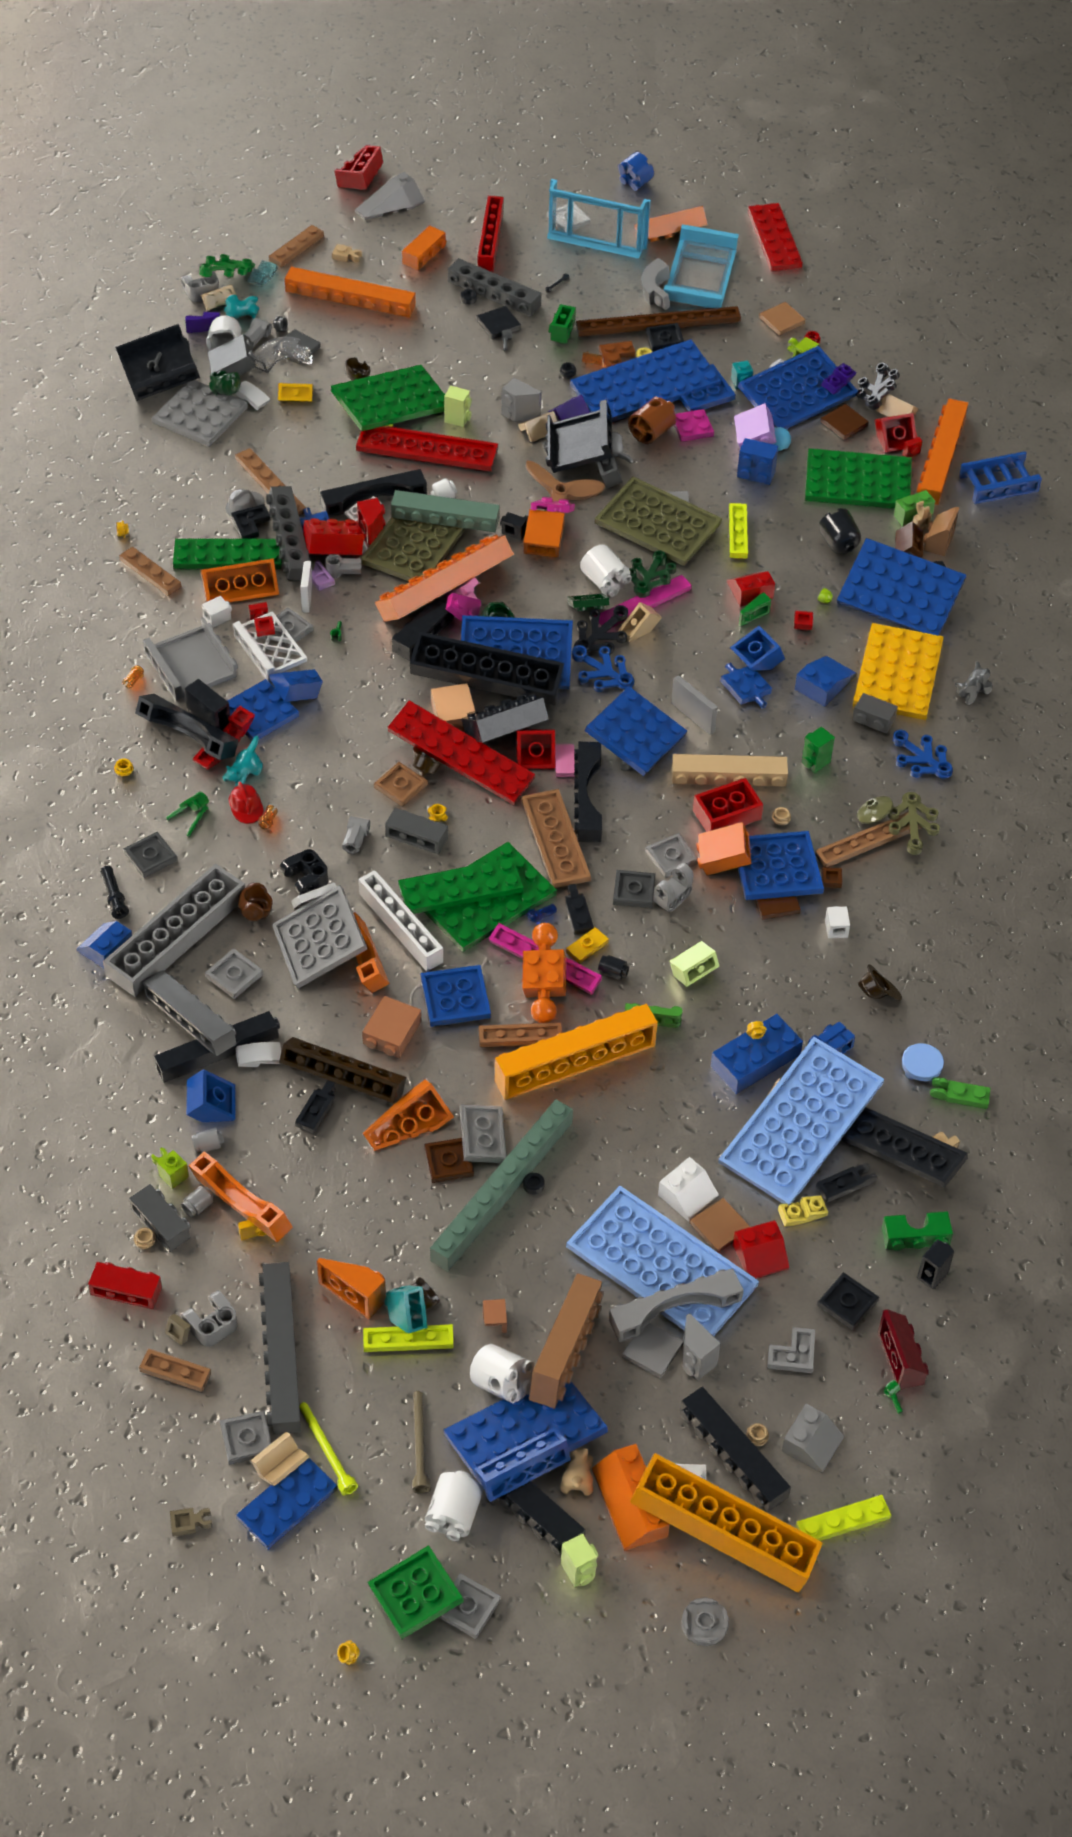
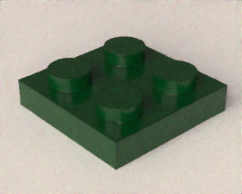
M603 593L567 596L568 604L576 608V611L587 610V607L604 609L606 605H609V597Z

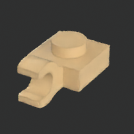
M923 500L916 504L918 514L913 517V522L921 530L929 527L932 516L929 512L930 507L924 508Z

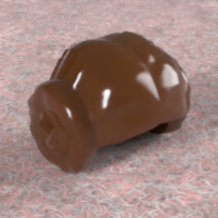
M253 882L248 884L240 893L238 906L243 917L249 921H258L268 917L272 909L273 900L267 893L264 885Z

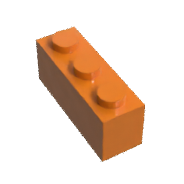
M428 226L402 250V264L417 271L421 269L446 246V232Z

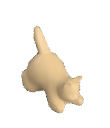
M577 1448L571 1451V1460L565 1463L566 1471L562 1476L560 1490L564 1494H568L571 1490H581L585 1496H588L594 1490L593 1478L590 1473L593 1457L588 1455V1449Z

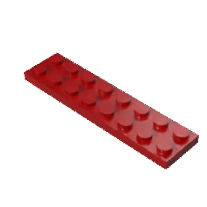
M382 426L361 431L356 444V451L491 472L498 451V443Z
M410 700L387 727L388 732L513 806L535 779L533 772L487 745L477 742L475 738Z

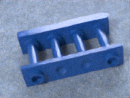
M1026 451L961 464L959 478L969 477L975 487L972 498L974 504L1039 492L1042 478L1039 474L1030 476L1024 466L1027 455ZM1017 468L1022 478L1014 479L1009 469ZM1001 471L1007 481L998 482L993 472ZM985 474L991 484L981 485L977 476Z

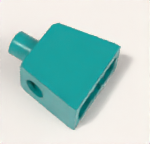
M401 1286L386 1292L384 1303L388 1307L391 1323L407 1333L428 1328L422 1286Z

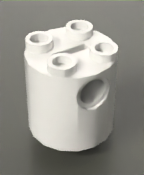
M604 544L590 549L584 555L580 564L581 571L588 579L598 586L603 594L610 597L616 596L619 590L632 579L629 568Z
M485 1345L477 1352L470 1368L471 1381L475 1386L510 1403H514L522 1399L526 1394H530L534 1363L497 1345Z
M464 1471L440 1474L425 1517V1528L431 1532L446 1534V1537L452 1541H459L460 1537L467 1536L484 1490L482 1485L474 1480L471 1474Z

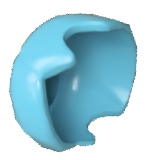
M774 427L776 437L774 445H778V451L788 449L791 443L790 433L785 428Z

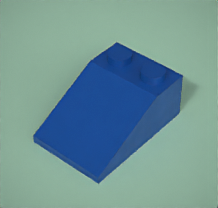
M825 656L808 663L797 674L794 690L826 707L857 673Z

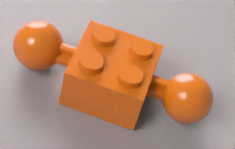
M544 922L538 924L532 932V939L539 947V950L523 951L522 989L526 998L538 997L531 1006V1015L538 1023H549L556 1016L557 1008L550 997L566 996V955L564 949L551 950V947L558 939V932L552 924Z

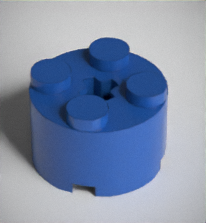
M635 152L618 165L620 182L624 185H630L634 191H637L654 177V169L652 164L649 165L647 163V157L640 152Z

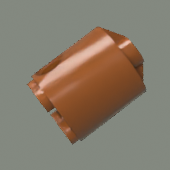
M657 396L653 397L628 419V426L632 435L643 444L653 443L676 424L674 404Z

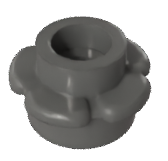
M277 316L273 321V327L277 332L285 331L288 327V321L283 316Z

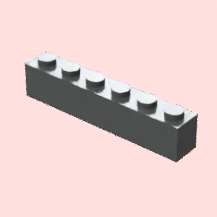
M162 970L143 981L146 997L215 1056L220 1055L237 1044L234 1027L223 1021L219 1014L216 1015L211 1011L207 1004L204 1005L195 994L192 995L172 975H168Z

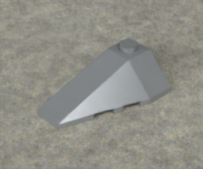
M403 172L391 178L356 208L355 213L364 220L383 216L386 212L398 213L399 209L404 208L411 210L423 204L424 198L415 180Z

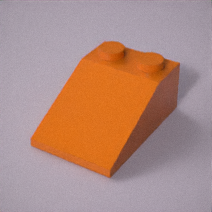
M319 1258L317 1260L319 1284L368 1320L385 1304V1278L380 1272H374L369 1267Z

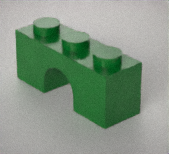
M948 1211L927 1213L924 1228L921 1229L911 1227L907 1223L906 1215L884 1216L881 1227L886 1250L922 1249L932 1246L936 1240L950 1245L953 1236Z

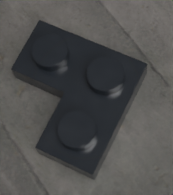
M265 504L232 512L231 519L241 539H253L259 537L256 524L270 521V515Z

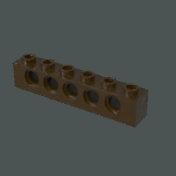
M295 1037L283 1043L279 1063L391 1103H395L402 1097L407 1078Z

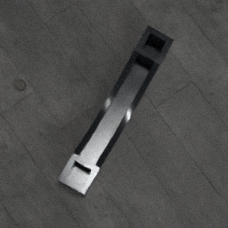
M421 469L320 491V505L330 518L343 515L345 511L357 502L370 499L373 496H394L395 490L427 495V482Z
M154 693L139 696L135 714L148 721L169 726L189 735L201 744L206 753L218 760L235 756L239 739Z
M578 741V749H574V760L578 761V763H574V775H578V778H574V789L578 790V793H574V804H578V807H574V819H578V822H574V832L578 834V842H601L602 815L595 809L587 794L590 780L601 769V743Z

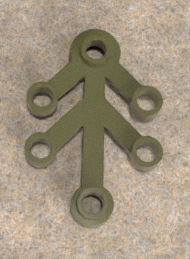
M907 792L902 796V803L897 807H893L887 816L891 820H896L899 818V814L908 809V814L898 822H891L889 832L892 835H897L902 828L909 824L911 839L908 841L907 851L912 855H919L923 849V842L919 838L918 824L927 830L931 836L939 834L940 826L937 823H929L917 814L916 809L925 814L926 818L930 821L937 820L939 812L935 808H928L922 804L921 797L917 793Z

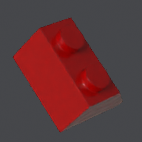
M914 413L875 419L877 438L885 453L903 450L904 442L917 437Z
M378 498L357 502L358 525L364 533V543L367 549L386 525L383 517L385 508L383 504H380Z
M769 571L757 572L727 580V584L740 607L748 605L763 592L770 599L774 598L775 582Z
M520 729L516 731L517 764L526 769L555 768L554 729Z
M776 1220L735 1231L733 1247L745 1272L757 1279L789 1270L784 1238Z

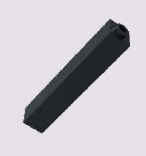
M270 1011L232 1025L236 1031L235 1039L237 1044L218 1056H215L196 1039L154 1055L156 1069L163 1083L236 1055L235 1048L237 1046L269 1042L279 1038L278 1029H280L278 1019L276 1017L273 1018Z

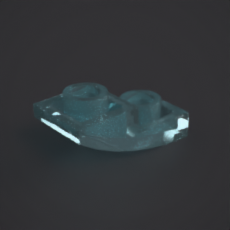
M262 260L259 267L253 269L247 282L260 287L265 286L277 271V264Z

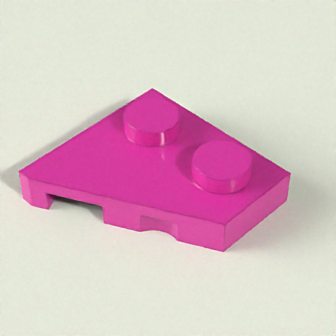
M542 497L540 500L531 502L530 510L539 508L552 512L570 513L574 511L575 504L569 503V500L566 499L552 501L553 498Z
M452 593L448 596L446 610L462 621V615L479 616L481 600Z

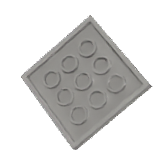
M193 380L186 383L152 417V423L210 447L248 408V404L246 401L231 395L226 396L219 393L214 395L208 385Z
M341 885L272 924L293 983L298 989L367 950Z

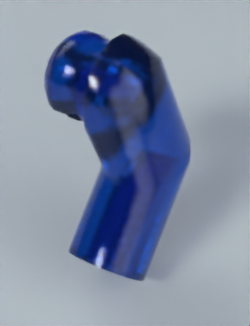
M550 904L537 911L531 909L527 913V918L531 922L536 923L556 913L557 908L554 904Z

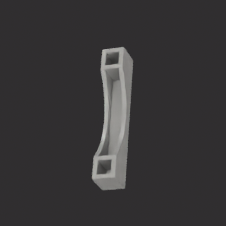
M733 1268L719 1270L714 1275L702 1276L687 1284L680 1283L672 1289L666 1291L659 1290L651 1296L645 1298L638 1297L633 1302L615 1305L609 1310V1322L618 1342L640 1336L645 1326L663 1311L684 1304L696 1303L723 1308L742 1301L743 1288Z

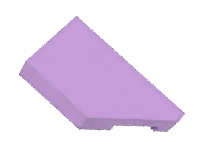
M317 560L312 571V583L318 591L335 585V580L321 562Z

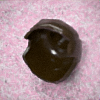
M357 357L349 358L345 361V374L351 380L369 377L370 366L367 365L366 361L360 363Z
M419 1277L409 1285L423 1287L426 1310L432 1309L440 1302L439 1297L423 1278Z

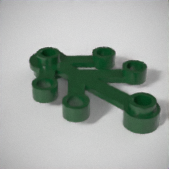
M662 550L654 552L652 556L653 563L648 571L642 566V559H632V568H629L632 577L631 581L634 584V592L638 597H647L653 588L671 583L670 574L676 573V564H666L667 555ZM666 564V569L657 571L659 566ZM636 570L644 578L643 581L637 577Z

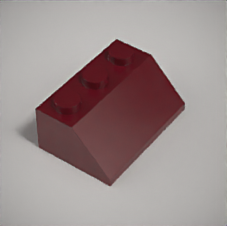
M888 1309L883 1310L878 1334L895 1381L898 1383L900 1390L924 1385L926 1377L929 1375V1370L926 1362L923 1363L920 1344L915 1342L913 1325L908 1323L905 1315Z

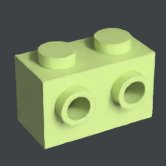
M454 386L449 387L444 396L445 423L464 427L466 422L470 421L472 415L470 411L472 402L470 390Z
M702 941L669 961L673 976L687 987L720 967L716 951Z
M584 1534L562 1544L561 1565L574 1588L580 1584L582 1586L589 1584L594 1579L596 1573L598 1552L593 1544L589 1545Z

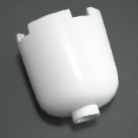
M219 316L213 320L206 339L209 351L241 336L239 322L230 316Z

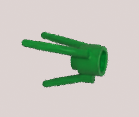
M199 791L194 796L180 803V808L168 815L166 819L170 820L188 807L193 811L199 810V814L186 834L189 837L202 815L208 810L206 805L209 803V799L206 794Z

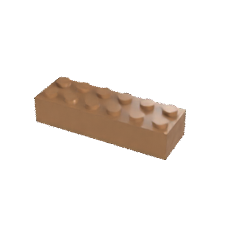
M576 1274L534 1367L529 1400L554 1409L558 1400H563L566 1392L564 1386L566 1383L570 1384L573 1376L572 1368L578 1366L581 1357L579 1352L580 1350H585L588 1341L586 1336L587 1334H592L595 1325L593 1320L594 1318H599L602 1306L599 1305L604 1296V1291H601L602 1281Z

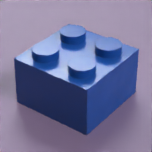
M745 438L739 451L737 478L770 485L776 470L778 445Z

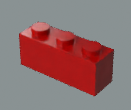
M97 1262L88 1287L92 1296L154 1310L162 1289L160 1276L153 1272L145 1273L136 1271L131 1267L123 1268L109 1262Z

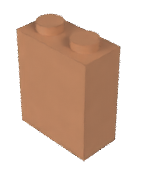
M384 996L362 1031L363 1044L371 1049L380 1050L389 1056L400 1058L422 1022L421 1009Z

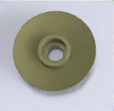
M879 796L868 800L857 812L859 822L872 824L882 820L891 812L893 801L887 796Z

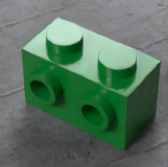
M559 305L548 329V333H551V341L567 343L575 325L576 307Z
M822 726L814 732L808 733L804 739L801 763L814 773L831 762L835 737Z

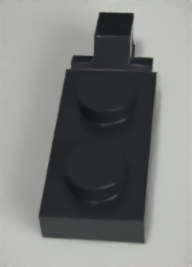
M576 884L568 885V896H565V906L574 935L588 933L594 926L583 893L578 894Z
M327 1080L322 1089L318 1088L313 1091L295 1121L296 1127L313 1134L316 1132L334 1102L335 1082Z

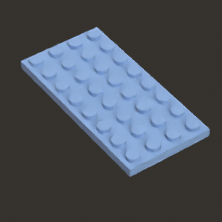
M813 1037L718 1159V1163L779 1202L790 1205L795 1201L883 1085L884 1079L816 1037Z
M619 1186L566 1242V1247L637 1298H645L659 1290L666 1291L680 1283L687 1284L699 1277L714 1275L719 1270L733 1268L743 1288L742 1301L723 1308L699 1303L684 1304L660 1313L683 1330H685L686 1316L690 1313L713 1337L759 1285L757 1279L622 1186Z

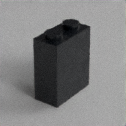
M200 679L187 685L184 688L187 712L223 731L229 724V702Z

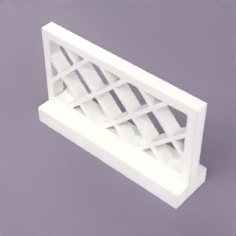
M273 611L258 618L272 616L275 631L282 632L281 637L274 635L257 637L256 632L247 630L248 628L255 627L254 619L244 624H241L240 621L233 623L235 638L269 682H271L270 674L282 673L307 662L306 655ZM257 638L266 639L265 644L257 643ZM270 640H272V641H278V645H277V646L268 645V644H269ZM282 642L291 644L290 648L281 647ZM266 649L275 651L274 655L265 654ZM278 652L287 653L286 658L278 657ZM291 654L300 656L298 659H289ZM275 661L283 663L282 666L277 668L273 664Z

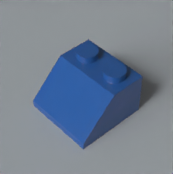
M760 626L730 647L752 671L772 670L785 660L781 647Z
M315 669L269 675L271 682L284 702L316 699L323 683Z
M118 921L103 923L76 950L104 969L103 961L132 936V931Z
M207 1070L199 1071L187 1079L186 1115L200 1122L234 1121L235 1084Z

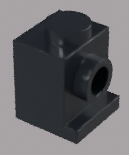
M507 512L500 521L502 534L521 540L525 535L528 516L522 517Z

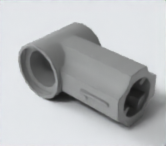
M254 318L250 329L244 336L255 346L262 337L270 335L272 324L262 319Z
M331 554L326 557V570L332 578H338L342 574H361L362 560L342 559L338 554Z
M350 816L347 834L342 844V848L347 853L355 854L359 852L364 837L368 836L370 820Z

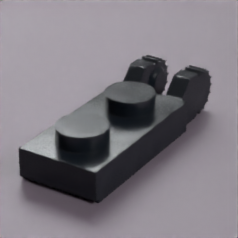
M863 1163L818 1181L816 1188L826 1203L864 1186H868L878 1178L875 1173L861 1178V1175L870 1170V1165Z

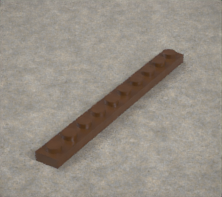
M738 306L577 320L576 329L578 336L646 331V327L678 323L679 327L683 328L741 322V315Z

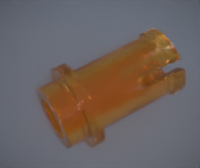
M588 351L587 353L583 352L582 362L585 365L590 363L602 366L603 355L591 354Z
M139 665L132 666L130 673L122 680L123 685L128 682L125 687L131 689L138 679L144 676L143 668Z
M268 805L264 814L259 817L258 825L260 828L267 830L272 827L273 819L278 813L277 808L272 812L273 805Z

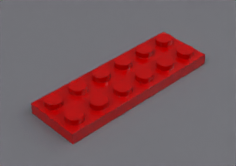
M771 203L748 206L750 219L770 270L780 271L802 268L803 262L780 204Z

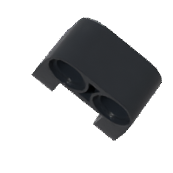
M306 849L283 860L279 866L286 877H291L300 872L304 874L305 877L299 879L294 886L299 895L328 884V868L314 850Z

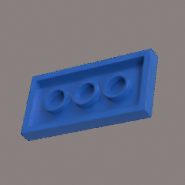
M308 1458L277 1485H270L237 1513L236 1517L268 1550L338 1488Z

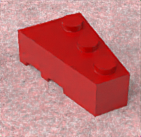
M366 145L353 155L354 158L350 162H344V166L341 169H335L337 187L366 190L384 163L381 146Z

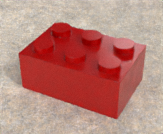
M316 518L304 520L303 535L309 554L362 555L364 533L357 521L352 519H346L345 521H338L336 519L321 521Z
M743 778L694 795L693 812L705 831L708 832L741 822L745 826L761 820L763 803L748 780Z

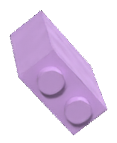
M766 404L734 416L737 441L740 448L745 438L769 444L776 443L772 414Z

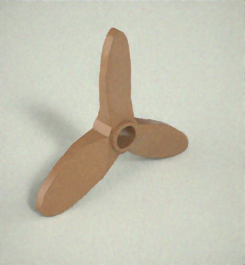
M529 460L526 462V469L549 492L550 497L553 498L552 501H559V499H588L600 495L605 489V484L598 480L585 479L567 483L560 482L539 464Z

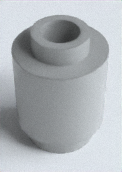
M216 1128L197 1132V1135L192 1136L195 1152L201 1151L203 1153L204 1151L209 1152L220 1149L221 1144L224 1143L222 1131L217 1132Z
M199 1186L184 1198L181 1207L188 1216H198L214 1202V1194L208 1187Z

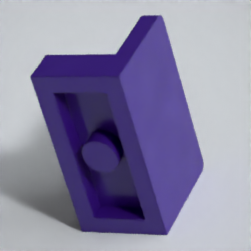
M582 394L548 411H554L555 416H558L560 421L590 413Z

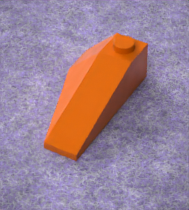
M423 1080L407 1092L362 1134L374 1151L399 1143V1141L417 1137L419 1134L438 1130L454 1118V1116L433 1085L427 1080Z

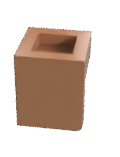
M505 1299L483 1300L485 1326L502 1325V1333H507Z

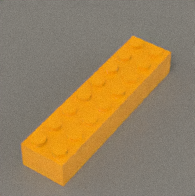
M644 1004L634 1006L624 1012L615 1013L605 1019H598L588 1025L578 1026L574 1030L559 1033L554 1037L539 1040L532 1045L522 1046L515 1051L502 1053L495 1057V1083L504 1100L654 1047L656 1044L658 1022L649 1006Z
M656 1453L653 1454L630 1500V1503L798 1593L807 1582L823 1542Z

